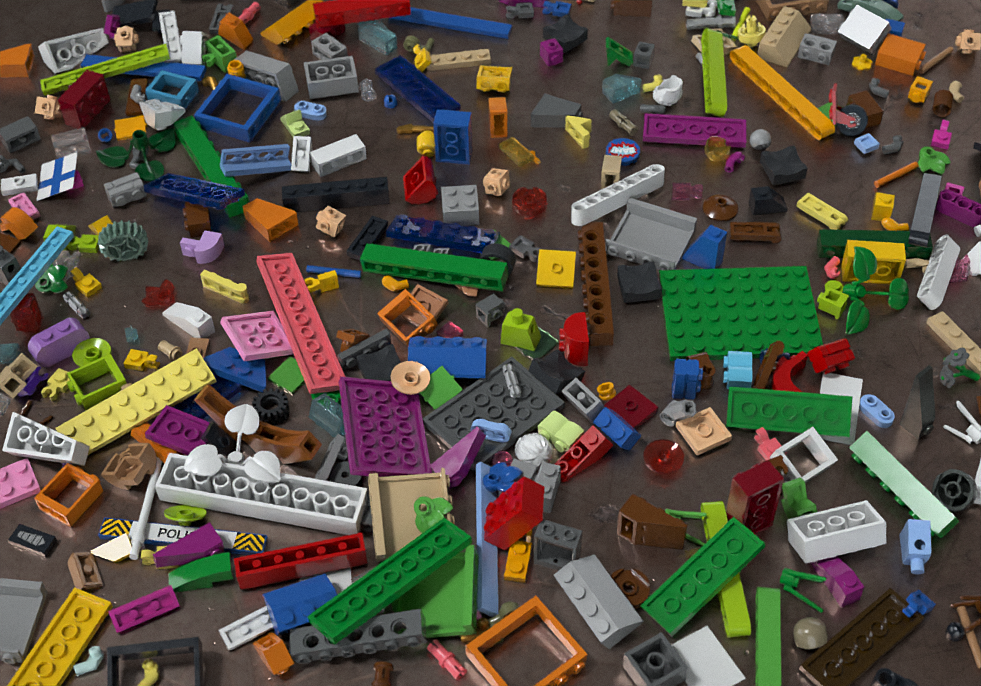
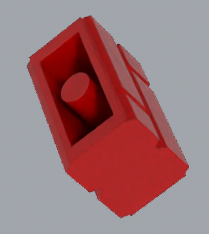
M845 338L818 346L807 353L810 361L813 362L812 366L815 373L824 371L825 375L836 371V367L839 370L850 366L849 362L855 360L849 342Z

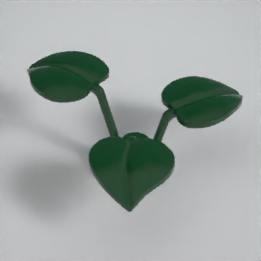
M174 128L165 130L149 138L145 131L136 130L132 134L133 140H130L128 152L121 146L96 150L97 157L102 164L110 168H118L125 164V159H129L134 145L137 150L142 151L145 163L139 164L135 168V173L137 172L143 181H157L164 175V166L158 160L148 162L145 149L149 146L150 149L155 148L158 152L172 150L176 144Z

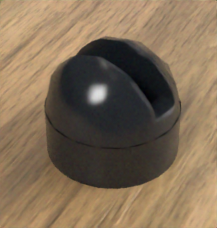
M952 622L947 626L945 634L949 640L958 642L962 640L965 628L959 622Z

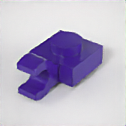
M38 366L25 380L27 385L17 394L19 397L32 395L37 390V384L48 378V373L42 376L39 375L41 366Z

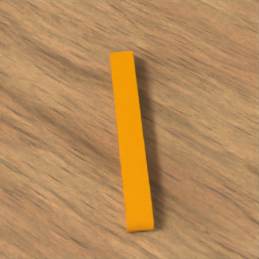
M747 45L730 51L731 61L813 137L821 140L835 132V126L828 117Z

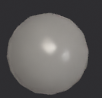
M758 129L751 134L750 144L755 150H763L770 146L772 137L768 131Z

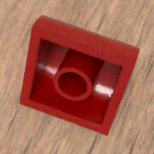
M425 155L403 176L405 200L411 204L427 203L438 194L433 162Z
M579 312L569 316L564 323V328L559 329L560 340H563L559 341V350L563 352L564 357L569 363L576 366H588L589 338L586 313Z

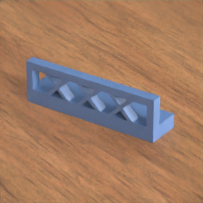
M288 144L222 149L220 168L225 177L291 171V163L288 159L290 146ZM284 150L283 155H275L278 151ZM262 152H268L266 156L259 157ZM246 153H251V154H252V155H251L250 157H248V158H245V159L242 158ZM226 155H235L231 160H226Z

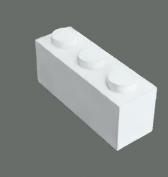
M356 134L310 152L311 164L320 177L367 159L365 145Z

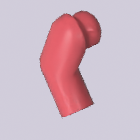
M833 256L824 266L827 277L830 279H836L840 275V271L837 272L838 268H836L840 263V259L836 256Z

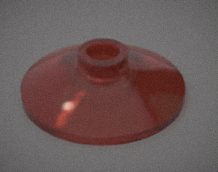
M659 439L652 441L646 446L643 459L650 470L659 474H671L682 467L684 452L677 443L671 440Z

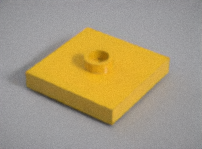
M539 249L536 286L573 289L576 252Z

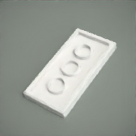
M823 372L820 394L853 396L850 437L820 435L823 440L848 445L854 443L863 379L833 373L825 375Z

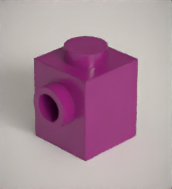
M555 38L540 42V56L547 66L563 62V49Z

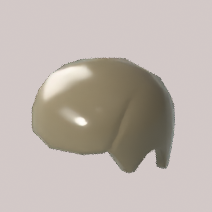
M807 617L799 620L794 625L793 636L798 647L814 649L821 647L828 641L826 625L818 618Z

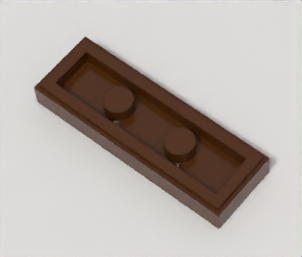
M131 79L125 113L126 116H143L140 104L130 98L133 86L139 85L141 87V95L145 94L146 101L145 90L148 87V79Z

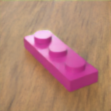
M169 585L108 612L118 633L179 607V603L172 586Z

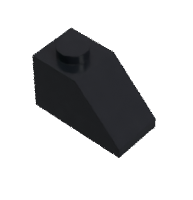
M769 186L751 188L748 203L753 216L788 211L784 197Z

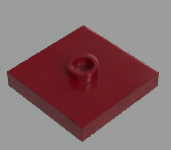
M630 384L604 405L618 413L634 429L640 427L658 412L659 408Z

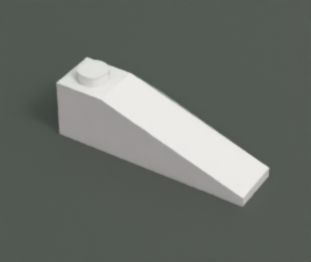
M103 28L46 41L38 48L44 63L56 74L72 69L83 61L86 54L92 55L105 46L108 40Z

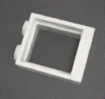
M814 427L781 446L769 457L771 459L779 455L783 456V461L788 467L787 475L783 473V470L781 472L785 482L801 477L805 483L830 468L838 460ZM802 441L820 464V466L801 477L784 454Z

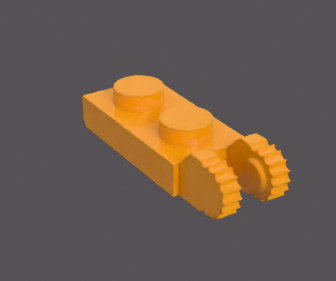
M533 529L526 533V542L517 540L509 547L504 580L526 582L532 549Z

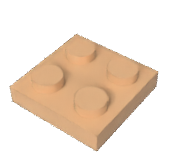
M711 407L696 413L693 417L676 422V428L697 456L732 439L731 433Z

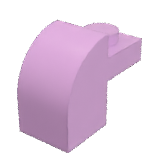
M205 230L200 240L182 238L180 245L183 255L196 257L197 263L204 264L212 262L219 257L224 248L222 233Z

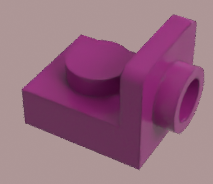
M107 15L104 34L109 35L111 39H114V35L117 34L121 16Z

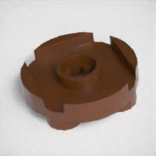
M625 568L616 570L610 576L634 609L640 608V605L649 598L650 583L648 578L637 569L624 570ZM624 586H632V592H625Z

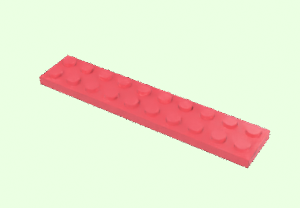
M293 253L257 256V265L309 393L339 391L340 377H345Z

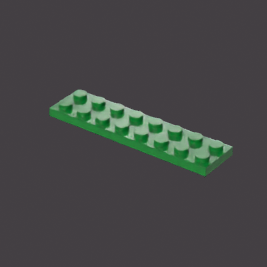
M443 518L308 615L309 623L334 645L472 544L471 536L446 518Z

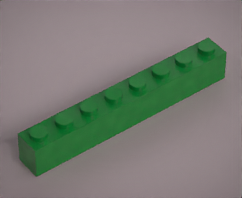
M192 115L175 121L173 124L177 137L228 217L231 218L243 213V206L250 202L248 195L242 192V187L239 182L236 183L234 176H224L220 168L221 155L219 151H215L214 144L208 140L205 130L202 131L200 122L195 121Z
M367 243L360 258L363 272L503 291L509 276L506 262Z

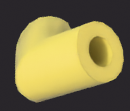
M655 75L652 83L643 84V92L654 91L656 86H660L663 82L662 75Z
M148 658L142 663L145 678L137 686H152L159 679L157 662Z

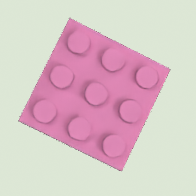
M273 311L222 317L220 323L243 361L293 355L283 326Z

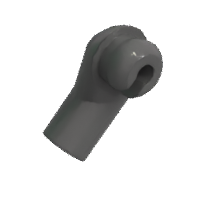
M641 104L640 112L665 114L666 111L663 105Z
M895 135L890 145L883 146V154L900 151L904 142L902 141V136Z

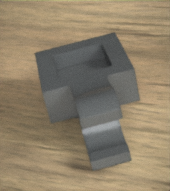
M517 3L516 7H506L507 12H511L506 13L507 19H513L517 15L518 18L534 17L532 3Z

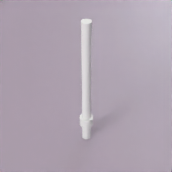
M156 457L155 471L150 475L136 533L133 534L131 540L132 548L129 557L133 560L138 559L140 548L144 545L145 541L144 533L155 493V485L162 466V461L158 457Z

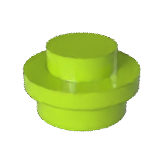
M830 280L825 284V291L829 286L843 293V285L839 281Z

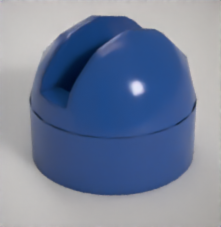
M387 94L384 98V106L386 108H395L397 106L396 96Z
M103 128L98 132V139L100 141L108 142L111 140L112 132L109 129ZM108 133L109 136L101 138V135Z

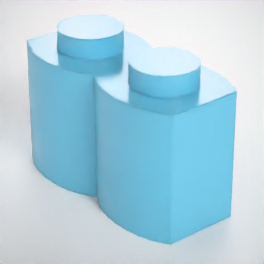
M728 351V355L724 356L723 368H727V371L723 373V383H726L727 389H729V386L751 388L752 352Z

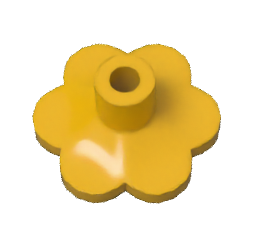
M861 54L860 57L853 58L852 66L857 67L858 70H869L871 68L872 60L868 59L867 55Z

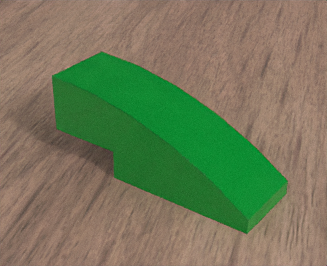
M230 552L204 557L169 572V585L172 586L174 593L213 587V582L233 579Z

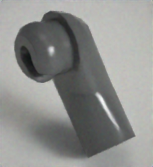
M872 78L871 82H869L872 93L887 98L889 90L879 86L880 79Z

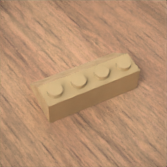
M785 6L782 8L759 43V57L765 61L788 68L799 50L805 33L809 34L811 32L810 25L798 10Z

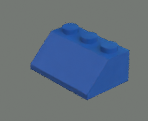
M326 574L264 593L263 597L276 636L290 632V629L312 625L309 623L307 616L335 597L337 593Z

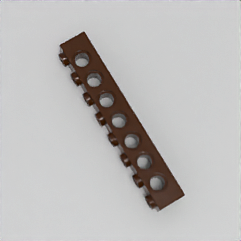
M590 222L581 226V230H578V241H581L579 243V254H582L580 257V268H584V270H581V281H585V284H582V295H586V298H583V308L587 309L585 313L589 326L587 327L588 338H590V346L613 345L614 329L603 222Z

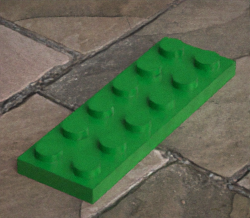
M729 386L726 427L760 429L763 427L765 430L804 433L814 427L820 435L850 437L853 396Z
M733 517L640 606L673 637L753 560L766 545Z

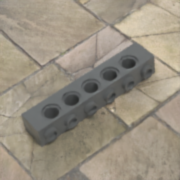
M421 609L373 616L335 645L314 626L290 629V655L296 663L308 664L313 660L328 661L333 657L339 656L352 657L358 653L373 654L377 650L384 649L392 651L403 646L417 647L420 644L427 643L426 619ZM401 629H406L404 633L398 634ZM380 632H384L381 637L376 638ZM362 635L360 640L354 641L356 637ZM319 642L316 647L311 648L314 643Z

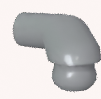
M134 85L130 98L138 104L145 101V94L141 95V87Z

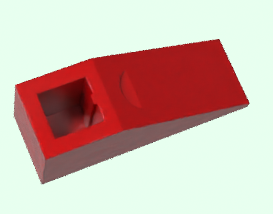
M594 425L555 463V465L561 467L562 482L567 481L598 461L613 446Z

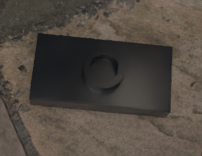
M215 422L209 423L201 437L206 444L215 446L218 454H222L226 459H228L230 453L236 451L237 442Z

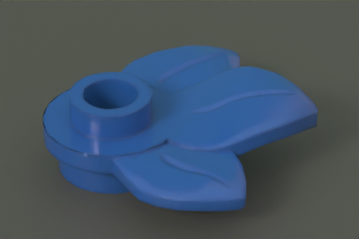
M500 462L490 468L489 474L483 477V485L491 492L498 490L505 492L523 472L518 467H507L505 462Z

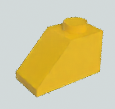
M875 193L871 220L882 221L885 217L891 218L895 195Z

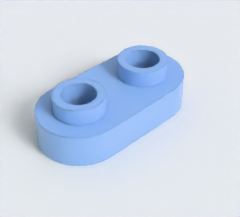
M300 101L294 106L295 111L301 110L302 118L320 121L327 116L326 107L320 104Z
M871 394L861 397L859 409L873 423L881 428H888L893 424L895 418L893 411L880 399Z
M485 419L474 420L470 429L472 431L478 426L486 435L485 439L501 443L508 442L512 433L506 424L490 422Z

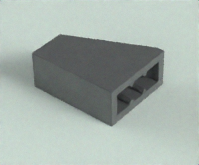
M544 94L531 113V127H565L566 116L583 117L581 104Z

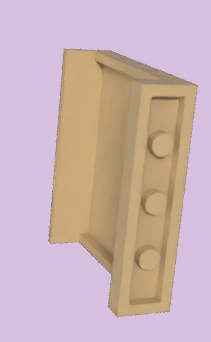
M441 468L440 473L391 477H378V473L369 474L368 485L376 562L385 561L422 534L415 524L417 514L414 511V503L419 497L427 496L431 499L441 497L452 505V497L447 493V487H450L449 475H445V468ZM421 504V509L423 511H426L427 506L425 504ZM450 512L444 514L445 518L455 525L454 515H450Z

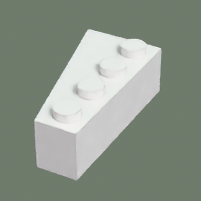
M12 412L2 451L19 457L85 466L90 446L25 416Z

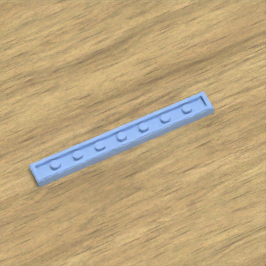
M479 462L476 464L477 552L479 555L477 610L494 617L499 614L497 546L484 541V525L487 515L485 513L486 507L490 502L496 500V491H488L483 485V477L489 474L491 467L483 462Z

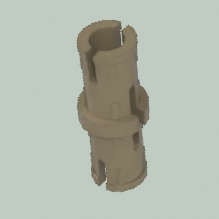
M617 109L610 112V119L614 120L619 128L626 130L631 136L638 132L639 128L630 121V118L623 116Z

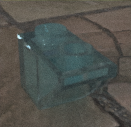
M616 74L603 79L602 93L612 103H616L640 93L642 80L637 77Z

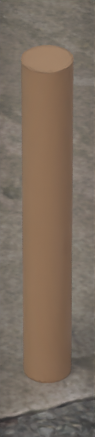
M949 46L920 67L919 73H925L954 51L953 47Z
M958 607L957 612L961 623L966 628L971 625L966 607ZM974 629L969 632L965 631L978 670H981V649Z

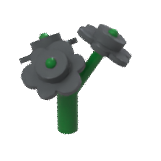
M965 348L952 350L950 352L951 355L948 354L947 357L943 358L942 365L944 366L940 371V380L947 388H951L955 384V377L965 376L974 381L980 379V374L965 367L966 359L970 356ZM951 365L960 372L953 374V371L949 370L948 366Z

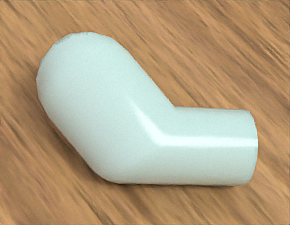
M99 646L90 648V656L87 661L74 665L77 676L98 668L104 657V653Z

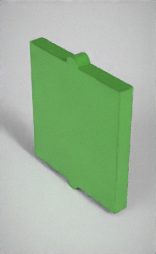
M290 356L268 377V380L277 385L279 389L282 388L290 394H293L305 382L297 361Z
M440 366L430 375L428 387L420 393L424 397V401L428 402L436 410L463 391V389L454 380V376H451L443 366Z

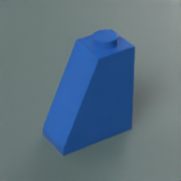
M710 225L690 245L682 259L703 269H718L723 262L727 231Z

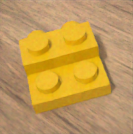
M480 66L477 74L476 89H481V91H509L512 67Z

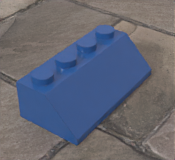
M410 337L408 361L424 365L430 375L440 366H443L454 378H486L487 339L480 337Z

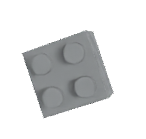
M477 185L441 187L444 227L479 225Z

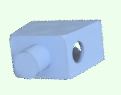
M908 519L900 533L902 563L904 565H911L912 574H923L924 565L931 556L930 520Z

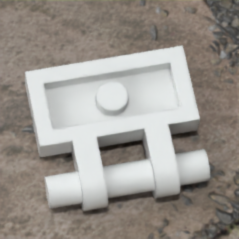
M708 0L707 6L709 7L705 8L687 6L686 15L701 18L702 14H704L706 18H713L716 13L717 2L716 0Z

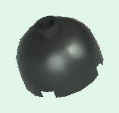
M949 469L940 473L933 482V496L950 511L965 510L977 498L978 489L976 482L969 474L962 470Z

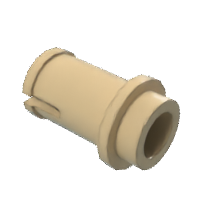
M165 340L159 343L158 350L168 355L170 360H177L182 357L180 347L173 346Z

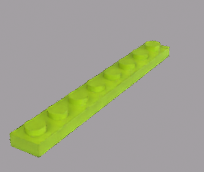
M163 44L40 80L41 89L44 96L67 90L87 69L103 74L104 78L163 62L171 59L167 44Z

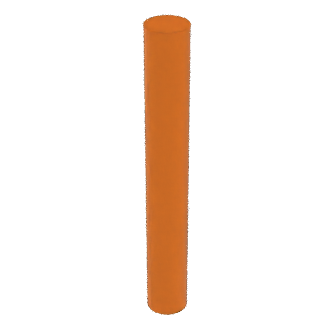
M915 161L875 181L874 186L878 188L918 168V163Z

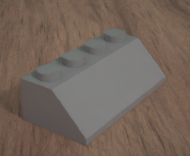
M595 554L570 561L554 574V577L599 641L608 649L644 622Z

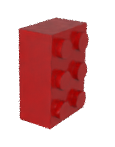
M523 476L519 481L514 482L508 490L502 492L496 500L490 502L485 511L487 515L484 525V541L506 550L543 520L545 486Z

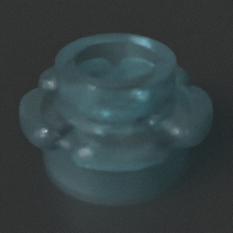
M130 325V327L124 328L127 343L133 342L134 344L135 340L138 339L137 329L132 328V325Z

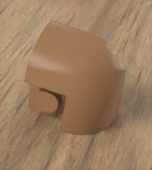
M150 443L129 444L128 449L120 455L115 453L101 473V476L110 484L123 490H129L132 485H139L145 474H153L155 471L157 458Z

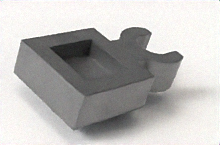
M520 235L509 245V248L516 255L523 259L528 256L532 262H537L536 255H539V249L541 248L535 247L534 242Z

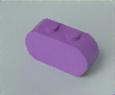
M67 318L34 335L28 343V351L40 366L51 367L71 356L74 348L80 342L89 339V333L79 320Z

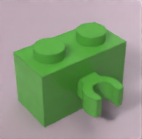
M217 35L205 41L207 54L202 56L203 63L206 62L208 67L213 66L215 63L226 73L228 72L229 62L237 58L236 51Z

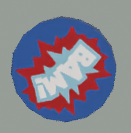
M618 138L608 143L606 155L622 156L621 166H628L639 159L640 147L633 140Z

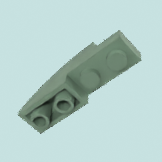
M840 0L838 2V9L850 12L859 5L884 20L901 21L904 16L893 6L882 0Z

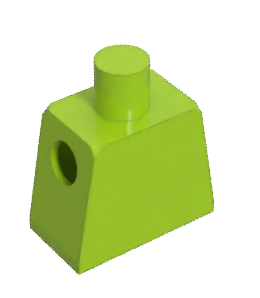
M519 308L508 312L502 324L501 344L535 351L541 339L535 317L523 314V311Z

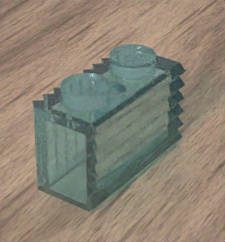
M325 393L312 401L308 417L316 425L329 432L332 437H336L337 434L344 436L345 428L341 404L332 400Z

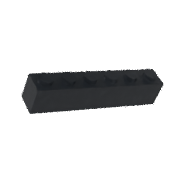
M387 177L282 186L283 207L294 210L297 213L324 210L327 206L340 209L390 204Z

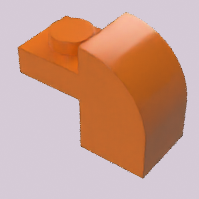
M12 207L0 217L2 221L0 223V230L2 232L10 230L19 240L27 238L38 228L35 222L17 207Z

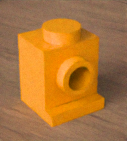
M917 76L910 87L908 98L915 103H924L930 94L933 81ZM918 84L926 86V88H920L918 87Z

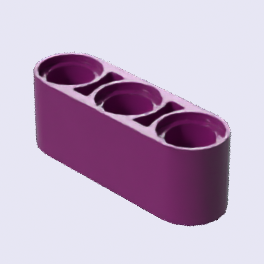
M945 189L940 191L935 206L937 211L973 228L981 225L980 203L951 190Z

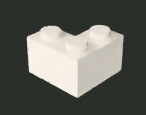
M182 31L180 36V44L182 45L180 61H182V64L205 66L202 56L205 55V41L210 39L209 34L200 31Z

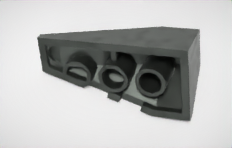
M930 365L915 376L899 424L917 439L921 438L924 434L927 436L934 428L933 368Z

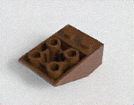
M632 494L619 510L617 535L634 545L683 550L688 525L681 519L667 514L662 508L648 503L646 499Z

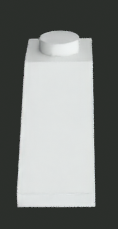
M176 302L163 312V316L194 338H208L215 332L212 317L198 307Z

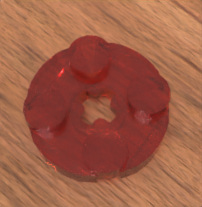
M522 187L513 194L512 208L518 214L525 216V218L532 219L547 208L546 193L537 187H532V189Z

